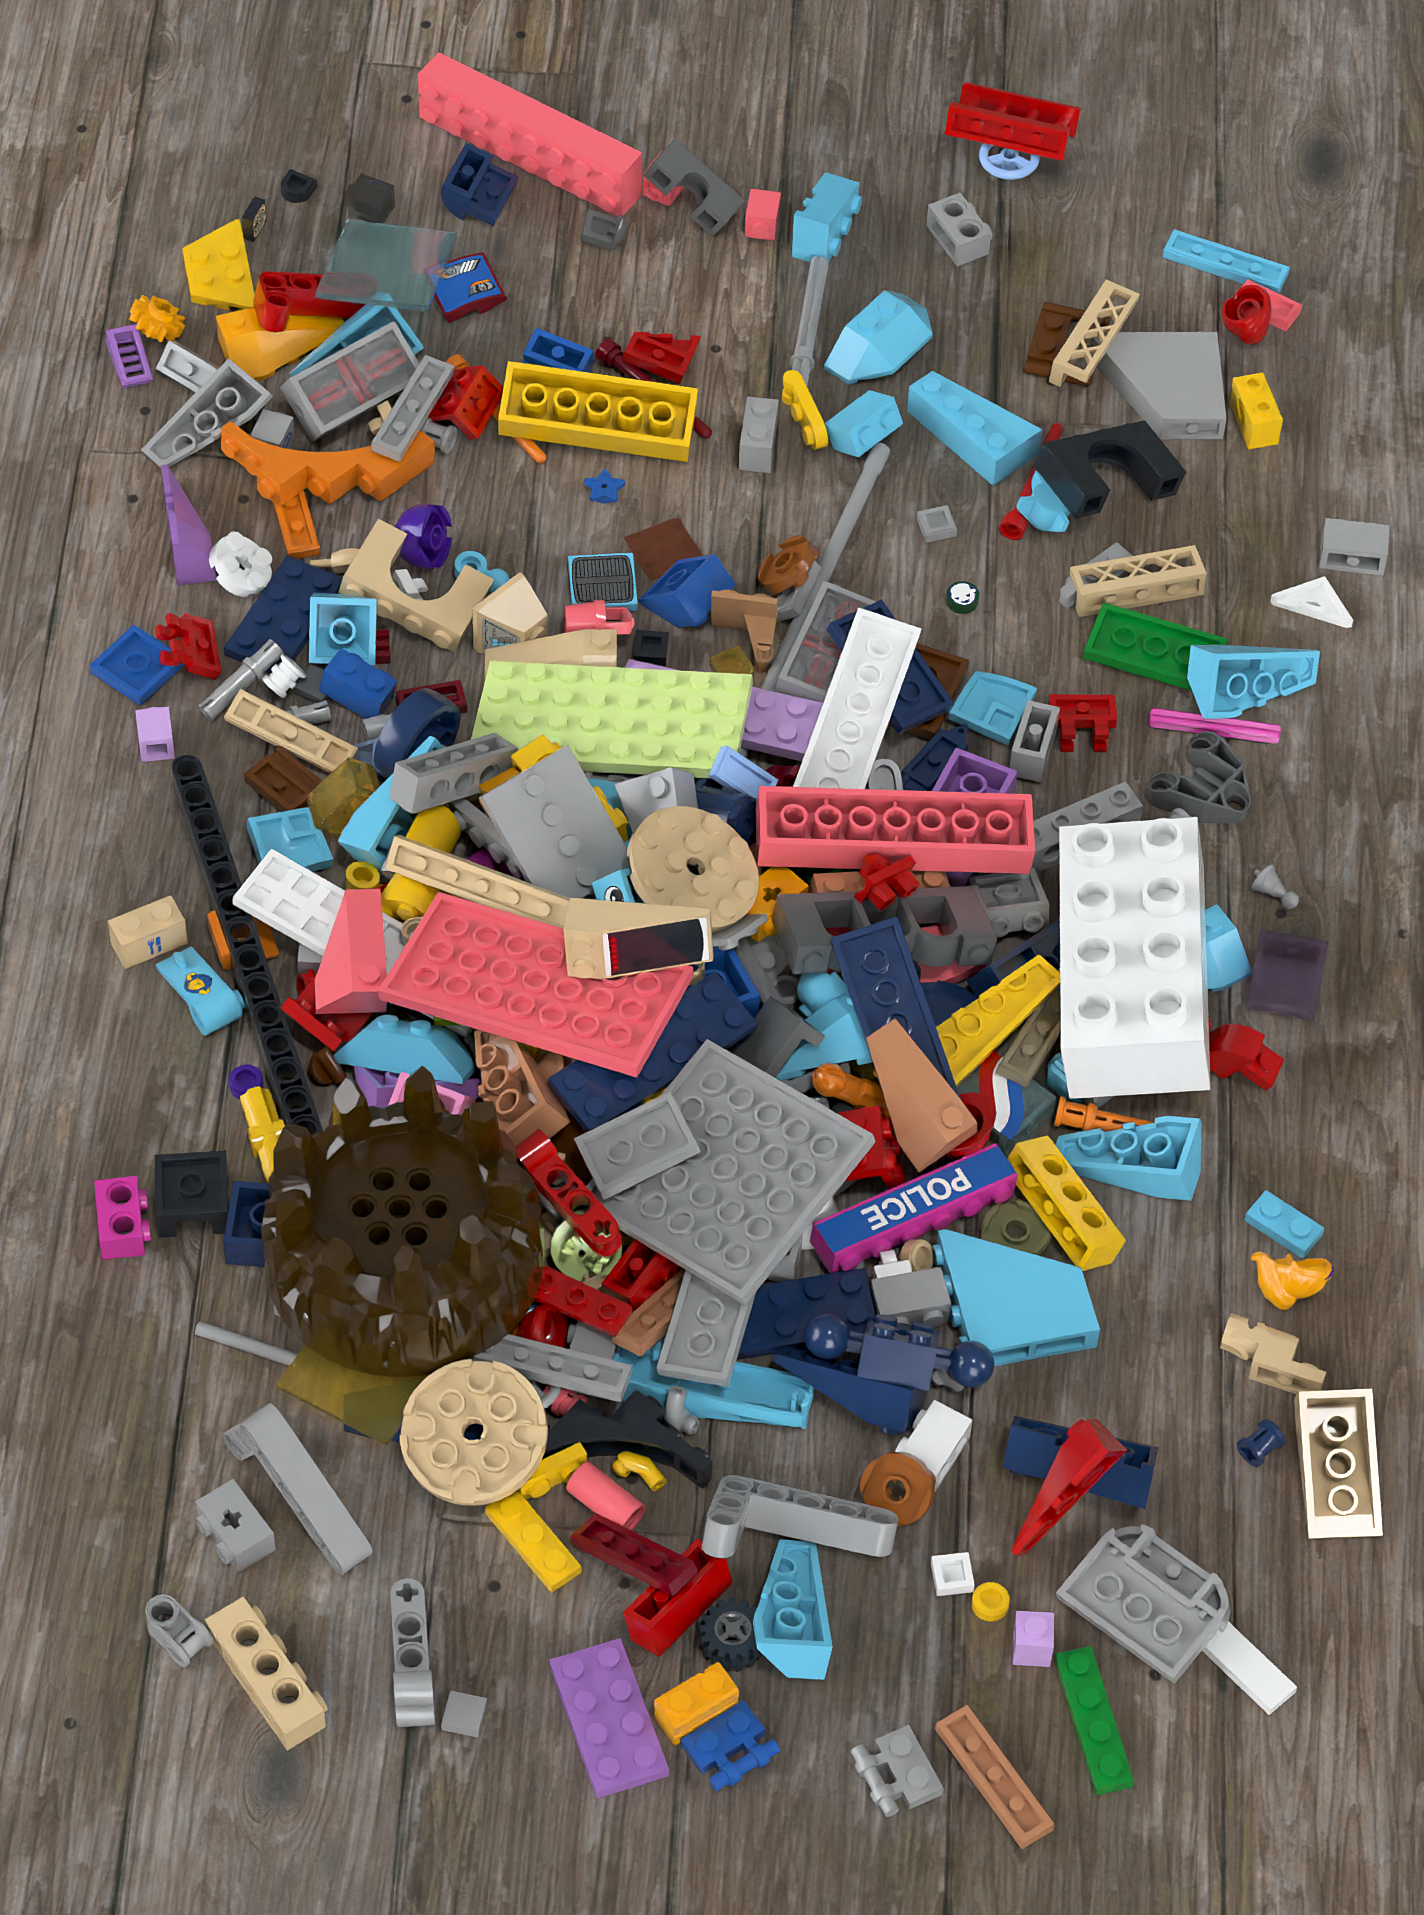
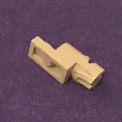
M1233 1313L1230 1314L1220 1349L1229 1351L1243 1360H1253L1249 1379L1294 1394L1303 1391H1322L1326 1372L1319 1370L1312 1364L1293 1361L1299 1338L1265 1326L1261 1322H1258L1257 1326L1250 1329L1248 1318Z

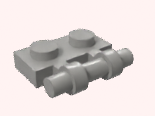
M909 1725L875 1739L874 1747L878 1752L877 1755H869L864 1744L858 1745L851 1750L856 1761L854 1766L859 1776L865 1777L872 1790L870 1796L875 1806H880L886 1817L893 1816L899 1811L894 1801L902 1797L908 1809H912L943 1795L944 1788ZM887 1769L894 1783L885 1784L879 1771Z

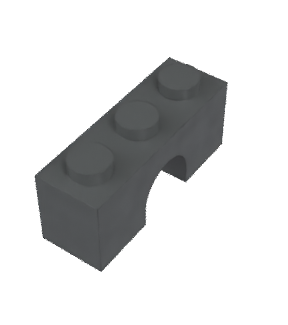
M676 139L659 154L643 174L645 178L665 195L676 186L688 188L696 199V208L690 217L712 237L728 222L744 201L732 187L725 184L708 166L699 161L690 153L687 147L681 145Z

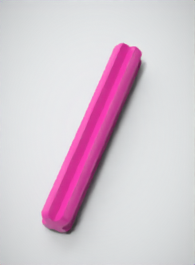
M1152 708L1149 725L1154 728L1191 733L1207 731L1221 737L1273 744L1279 742L1281 727L1278 724L1235 718L1206 719L1202 717V714L1161 708Z

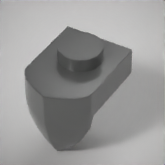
M588 209L584 217L580 241L608 250L616 249L627 235L625 217L620 215L618 218Z

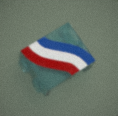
M993 1051L957 1089L959 1094L976 1092L991 1097L997 1111L992 1131L1000 1136L998 1146L1003 1154L1008 1157L1016 1143L1027 1141L1054 1114L1056 1096L1033 1079L1029 1086L1025 1088L997 1074V1067L1003 1057Z

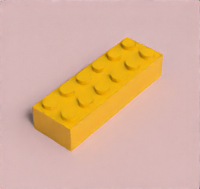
M508 361L498 418V435L688 462L698 388Z

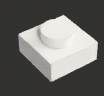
M968 1552L931 1557V1567L937 1596L974 1592L975 1585Z

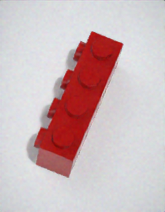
M634 1239L601 1285L605 1294L631 1305L633 1313L677 1274L679 1265Z

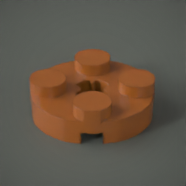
M796 535L786 539L778 545L782 550L775 557L770 553L762 562L757 577L771 595H776L791 586L798 588L807 581L809 577L807 571L818 557L819 550L805 536Z
M893 1451L875 1459L866 1467L860 1481V1492L863 1494L867 1505L885 1508L896 1513L898 1516L897 1527L917 1521L929 1511L935 1496L934 1486L936 1479L933 1472L918 1457L907 1452ZM892 1480L894 1483L900 1480L904 1484L903 1488L906 1490L904 1497L902 1494L899 1495V1499L892 1496L893 1489L889 1487Z

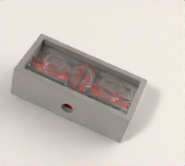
M393 321L292 376L280 386V389L311 442H314L376 408L379 404L401 394L419 366V362L397 324Z
M823 581L780 672L774 692L824 703L842 654L826 630L829 623L857 611L858 607L864 608L876 601Z

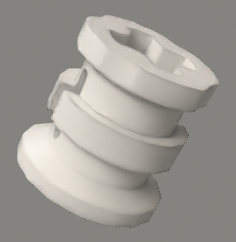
M282 654L280 656L282 660L280 665L275 664L271 668L272 673L269 676L265 675L262 680L270 689L284 699L287 696L286 691L289 688L293 689L297 685L296 680L299 677L305 679L307 675L292 659Z

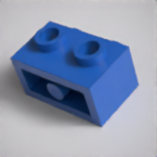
M340 648L323 671L319 692L367 719L382 715L393 701L397 680L392 678L385 670L377 669L368 664L359 655L349 653Z

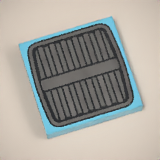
M633 553L568 556L571 604L604 600L605 607H626L629 611H637L638 603Z

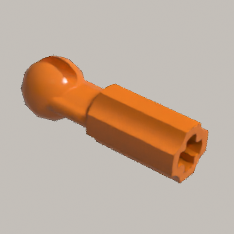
M830 1062L821 1064L813 1072L812 1084L820 1095L836 1097L853 1105L855 1109L879 1105L885 1117H890L879 1084L865 1078L859 1079L844 1072L839 1065Z

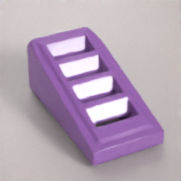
M137 324L106 330V344L122 388L153 382L139 330L135 328ZM132 343L133 345L118 349V345ZM132 352L136 353V355L121 358L120 356L122 354ZM139 361V365L125 368L123 364ZM137 371L143 372L142 375H137L128 378L126 376L127 373Z

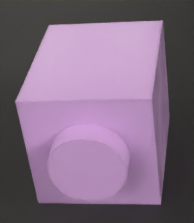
M150 707L135 710L141 762L174 759L169 707Z
M1016 1611L1013 1628L1012 1665L1050 1667L1054 1648V1613Z

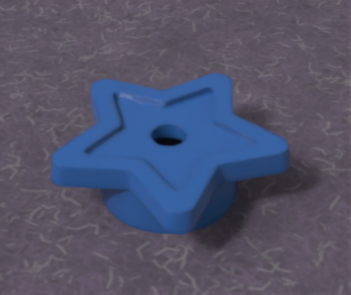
M603 469L598 477L584 479V484L591 489L590 501H597L599 503L617 502V491L626 484L623 479L612 478L607 469Z

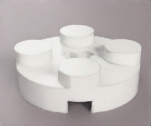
M230 532L212 547L209 554L210 567L212 569L215 566L219 574L216 579L229 592L240 597H247L249 594L257 595L267 586L271 579L272 570L270 564L272 563V556L269 551L260 548L256 543L242 536L239 532ZM240 564H242V566L244 567V570H242L241 568H239Z

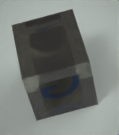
M360 174L356 182L348 186L345 194V201L348 202V215L382 227L395 208L394 185Z

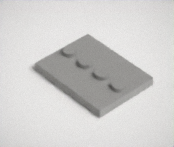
M568 745L479 797L524 878L530 884L568 898L581 899L594 891L592 882L618 870L631 868L630 858H627L628 848Z

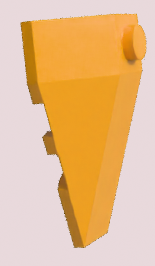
M246 308L216 316L218 342L225 360L228 358L232 360L255 381L273 376L277 368L287 363L293 365L298 362L299 356L310 350H315L344 324L343 318L289 315L285 331L275 333L267 331L260 326L254 308Z

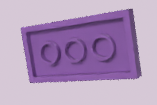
M621 1638L549 1660L550 1671L596 1799L669 1777L668 1765Z

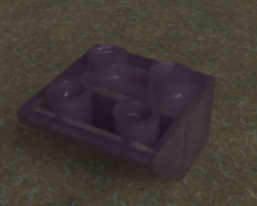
M1260 929L1246 1008L1314 1020L1328 941Z

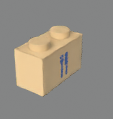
M171 895L108 920L111 945L124 969L188 944L185 919Z

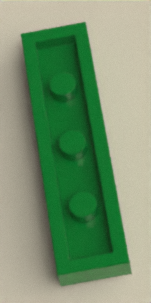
M1087 1646L1055 1653L1054 1662L1095 1795L1132 1788L1133 1777L1092 1647Z

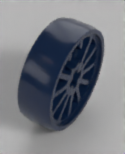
M422 688L413 692L395 709L378 738L373 759L375 769L384 778L388 779L394 773L395 763L408 759L429 736L435 737L441 745L443 744L446 747L452 746L460 726L461 715L459 708L450 699L432 689Z

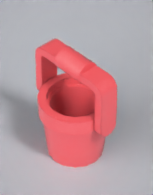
M604 600L564 605V633L583 629H617V634H630L635 625L633 615L629 612L628 608L605 607ZM606 620H621V622H606Z

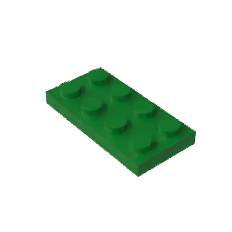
M1103 602L1085 646L1083 659L1192 691L1187 679L1191 645H1227L1228 638Z

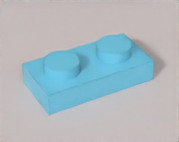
M1267 1190L1248 1210L1244 1220L1302 1259L1323 1236L1324 1232L1323 1226Z

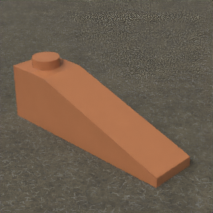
M893 1019L866 1038L895 1130L897 1142L918 1172L977 1133V1122L896 1019Z

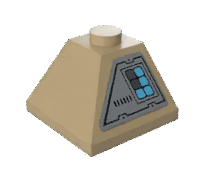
M521 572L472 608L473 648L478 653H485V649L543 638L548 635V614L526 577Z

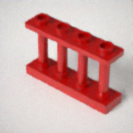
M965 82L962 85L959 103L951 102L949 106L945 135L1063 161L1068 138L1075 137L1077 133L1081 109L1072 105Z

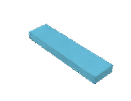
M1175 229L1163 250L1162 258L1242 284L1249 279L1280 294L1290 270L1289 266Z

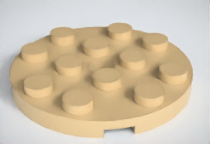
M688 806L663 808L650 814L635 830L630 839L627 849V858H630L632 870L630 879L636 892L645 904L711 909L712 933L721 932L737 924L752 908L759 888L756 862L747 842L718 815ZM687 864L693 866L698 864L699 867L697 869L700 875L692 874L688 870Z
M467 1359L443 1366L418 1385L403 1411L404 1417L400 1435V1446L409 1470L423 1488L434 1496L450 1503L473 1506L484 1505L511 1495L522 1487L534 1474L546 1450L548 1420L538 1393L521 1373L497 1361L487 1362ZM481 1424L483 1426V1433L480 1440H468L464 1437L465 1430L469 1425Z

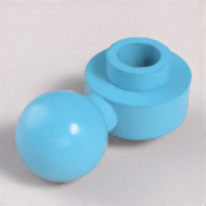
M465 551L455 559L454 575L456 578L466 564L494 579L490 593H493L510 580L509 575L502 569L488 570L485 557L478 552Z

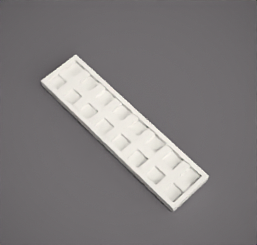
M271 849L233 896V905L323 956L345 890ZM382 912L386 972L388 975L405 947L401 933L403 924ZM423 1013L424 1015L433 1019L432 1015ZM465 1025L445 1026L464 1038H467L473 1030L472 1027Z

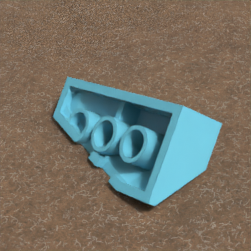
M376 296L352 315L288 374L292 377L393 321L397 324L414 355L421 351L424 346L391 300L386 296Z
M779 1539L754 1615L753 1626L757 1649L787 1678L824 1680L833 1647L816 1543Z

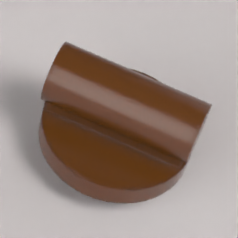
M328 1047L316 1051L311 1056L309 1062V1069L313 1079L322 1085L333 1082L337 1084L347 1077L333 1056L334 1053Z

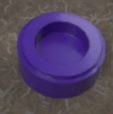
M240 1065L229 1074V1090L239 1100L240 1096L244 1095L250 1088L258 1086L264 1088L263 1074L253 1065Z

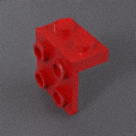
M879 1105L839 1112L838 1114L872 1133L876 1140L874 1145L846 1178V1181L881 1175L888 1190L904 1184V1170L901 1164L898 1165L897 1156L902 1154L903 1150L897 1142L891 1118L885 1117Z

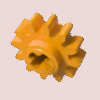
M141 295L139 300L135 299L129 311L131 313L129 320L137 322L135 328L141 330L146 337L158 339L159 342H162L164 337L167 340L174 341L176 337H180L185 327L183 324L185 317L177 315L179 308L174 307L168 300L157 298L155 295L152 296L151 300Z

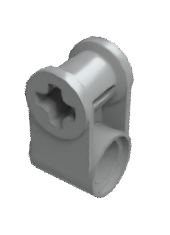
M164 1594L156 1595L147 1603L145 1613L149 1634L181 1667L186 1668L190 1664L189 1659L204 1646L210 1647L214 1643V1639L207 1628L199 1620L193 1618L173 1597ZM159 1614H169L172 1616L164 1622L154 1619Z

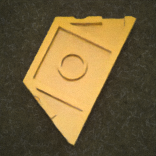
M236 219L182 248L192 303L205 306L213 305L218 309L227 311L230 310L231 306L242 309L254 308L253 300L255 294L240 219Z

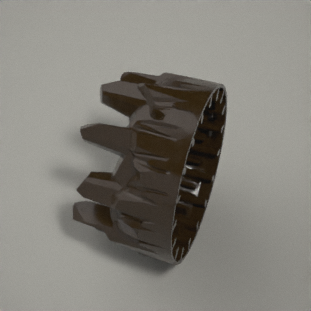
M421 1066L406 1079L404 1101L396 1102L386 1107L368 1106L366 1097L358 1084L353 1080L345 1078L334 1094L333 1111L325 1131L311 1136L307 1128L291 1124L283 1127L273 1150L274 1171L268 1178L270 1199L265 1200V1211L261 1226L264 1270L269 1294L278 1314L290 1331L307 1347L325 1359L351 1370L390 1377L422 1376L431 1374L453 1362L467 1359L473 1360L474 1356L485 1353L487 1349L498 1344L524 1318L536 1297L543 1278L546 1259L545 1232L538 1191L533 1178L528 1174L526 1168H522L514 1142L505 1131L499 1129L493 1101L471 1103L465 1108L462 1115L451 1114L446 1110L444 1103L438 1096L432 1073L424 1066ZM384 1187L389 1188L388 1190H379ZM418 1188H425L423 1191H416ZM362 1214H369L367 1217H358ZM397 1215H406L405 1217H402V1218H396V1217H395V1216H397ZM436 1215L443 1216L441 1218H431ZM381 1241L386 1242V1243H384V1244H382V1245H376V1244H375V1243L381 1242ZM415 1242H422L420 1245H411Z

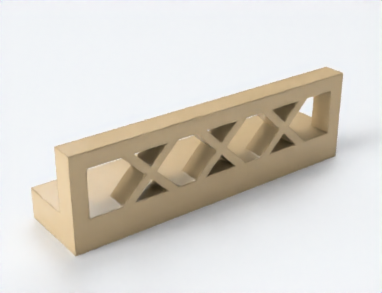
M1106 279L1054 359L1049 382L1061 387L1069 375L1086 383L1135 307L1140 294ZM1115 295L1127 300V304L1114 307ZM1111 316L1114 324L1100 327L1104 317ZM1098 337L1101 345L1087 348L1091 338ZM1078 358H1085L1087 363L1085 370L1074 366Z
M1195 545L1070 567V576L1077 591L1075 608L1079 617L1099 614L1103 602L1128 609L1204 595L1207 574ZM1190 558L1193 566L1181 567L1175 564L1178 559ZM1150 564L1162 567L1161 571L1154 573L1143 568L1145 565ZM1123 569L1131 574L1129 577L1119 578L1112 575V573ZM1093 575L1099 578V581L1084 585L1081 577Z

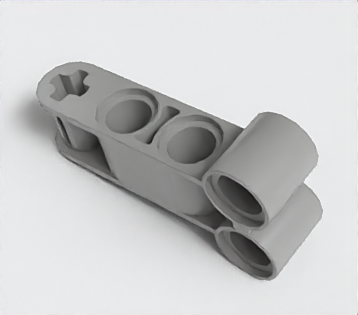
M406 1578L396 1582L392 1586L390 1593L395 1664L393 1681L397 1728L435 1725L432 1672L429 1670L424 1589L418 1581ZM414 1665L417 1667L409 1668L407 1666Z

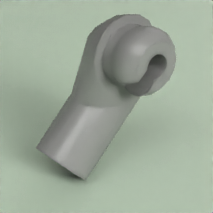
M671 1386L668 1391L664 1419L678 1433L682 1434V1432H685L687 1435H693L699 1427V1419L694 1415H690V1412L684 1408L687 1390L680 1386Z

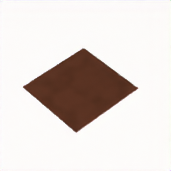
M678 517L623 537L650 581L660 578L677 560L703 556Z

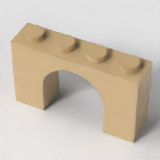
M378 519L344 574L338 592L345 595L377 599V614L379 616L389 618L404 626L409 632L417 633L433 641L438 647L455 653L473 623L472 608L488 597L494 579L465 564L449 592L438 599L419 600L404 594L393 582L390 569L400 554L407 533Z

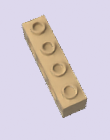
M243 1596L205 1619L206 1628L214 1639V1647L286 1750L291 1749L326 1727L324 1712L327 1711V1706L323 1698L317 1691L311 1693L305 1684L307 1678L297 1662L293 1664L289 1662L285 1656L287 1650L284 1643L276 1633L272 1636L265 1628V1625H267L266 1619L256 1605L251 1607ZM246 1639H253L257 1641L255 1644L251 1646H243L240 1644L242 1641ZM268 1667L277 1670L270 1675L260 1673L261 1670ZM286 1696L297 1698L296 1701L290 1704L280 1702Z

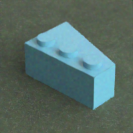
M826 172L823 174L812 190L813 198L806 197L803 201V206L806 207L803 212L797 210L794 214L792 257L811 263V259L814 256L819 258L824 256L828 264L832 256L836 257L841 247V237L849 233L852 224L851 217L853 213H859L863 198L859 196L860 182Z

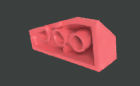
M346 889L315 978L316 1014L386 1012L387 1002L379 1000L378 994L380 986L387 977L380 889Z

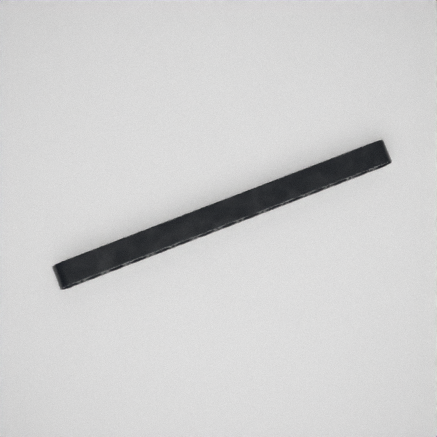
M193 755L179 756L172 763L173 790L212 909L217 914L230 951L232 971L239 992L245 1002V1011L280 1118L283 1119L285 1126L295 1124L307 1128L311 1136L323 1132L284 1011L281 1009L282 1005L251 914L233 905V896L241 888L242 884L202 763ZM272 1021L273 1023L266 1024L263 1022ZM280 1049V1050H283V1051H281V1052H274L273 1050ZM283 1078H292L288 1081L281 1080ZM295 1106L302 1107V1108H300V1109H291L292 1107H295Z

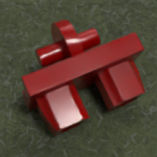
M878 853L868 854L864 857L862 861L863 869L860 870L861 876L866 878L865 887L856 892L854 897L860 904L870 899L879 911L888 908L898 897L891 888H894L902 899L908 898L914 894L920 885L910 872L916 862L909 855L891 864L889 858H883Z

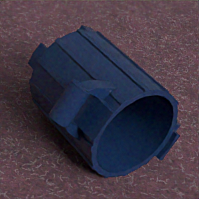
M700 778L698 781H694L698 809L718 815L747 842L748 846L756 843L755 808L757 799L752 798L748 794L722 790L724 786L712 778Z

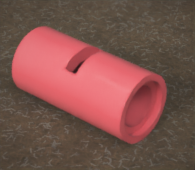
M589 1461L583 1463L573 1473L567 1483L566 1491L591 1511L630 1530L637 1526L646 1511V1506Z

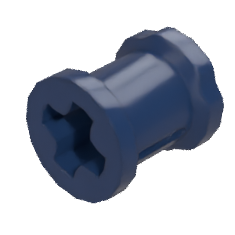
M1266 1419L1258 1423V1429L1248 1438L1243 1437L1237 1442V1449L1244 1460L1250 1465L1259 1467L1264 1463V1457L1274 1448H1281L1286 1440L1280 1428L1274 1422Z

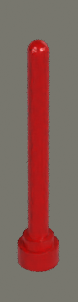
M1060 423L1051 425L1044 443L1051 440H1059L1063 431ZM1034 465L1020 497H1028L1032 494L1031 480L1035 471H1037ZM1016 506L1013 511L1004 515L999 526L1000 533L1011 540L1021 539L1028 525L1026 518L1018 511Z

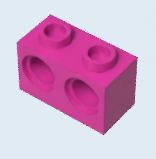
M137 1176L94 1180L102 1260L145 1255L144 1241H151L149 1219L142 1220L141 1212L148 1210L146 1189H139ZM122 1200L128 1201V1202L123 1203V1204H117L118 1201H122ZM122 1231H131L128 1234H119Z

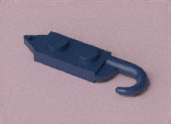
M967 724L947 731L940 729L901 771L903 790L932 791L955 748L968 751V745L966 744Z

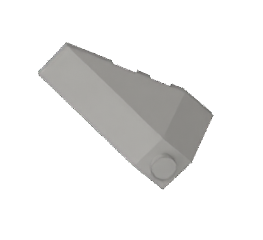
M228 358L141 451L160 468L161 465L171 467L220 438L221 427L229 421L239 427L251 420L273 396Z

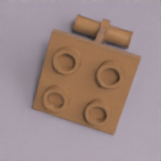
M729 589L721 591L712 590V626L748 630L755 660L758 663L757 667L760 671H768L774 659L772 646L774 634L777 633L778 598H771L761 593L754 595L738 594L736 591Z

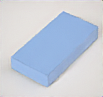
M727 745L720 747L708 775L728 790L748 794L755 799L758 796L759 786H776L778 779Z

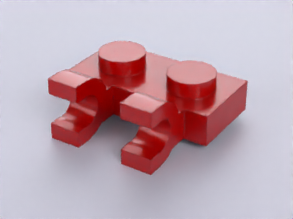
M168 613L165 616L167 626L158 624L155 627L157 639L171 640L169 642L171 652L162 650L159 653L160 663L166 666H177L184 663L186 664L187 672L215 680L222 673L213 621L188 613H184L181 618L175 614Z
M1049 694L1048 705L1060 707L1057 728H1060V752H1074L1075 728H1093V751L1107 752L1109 728H1116L1117 725L1115 695Z

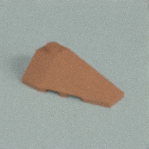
M481 1030L474 1032L476 1065L481 1069L482 1085L478 1086V1094L483 1099V1102L493 1101L499 1129L505 1131L515 1145H518L537 1129L543 1131L550 1139L570 1123L559 1098L547 1085V1079L524 1043Z

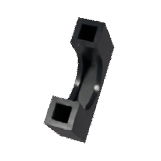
M1145 420L1043 443L1034 465L1075 519L1101 513L1111 490L1092 467L1091 463H1107L1126 471L1151 501L1176 495L1186 474L1185 469Z

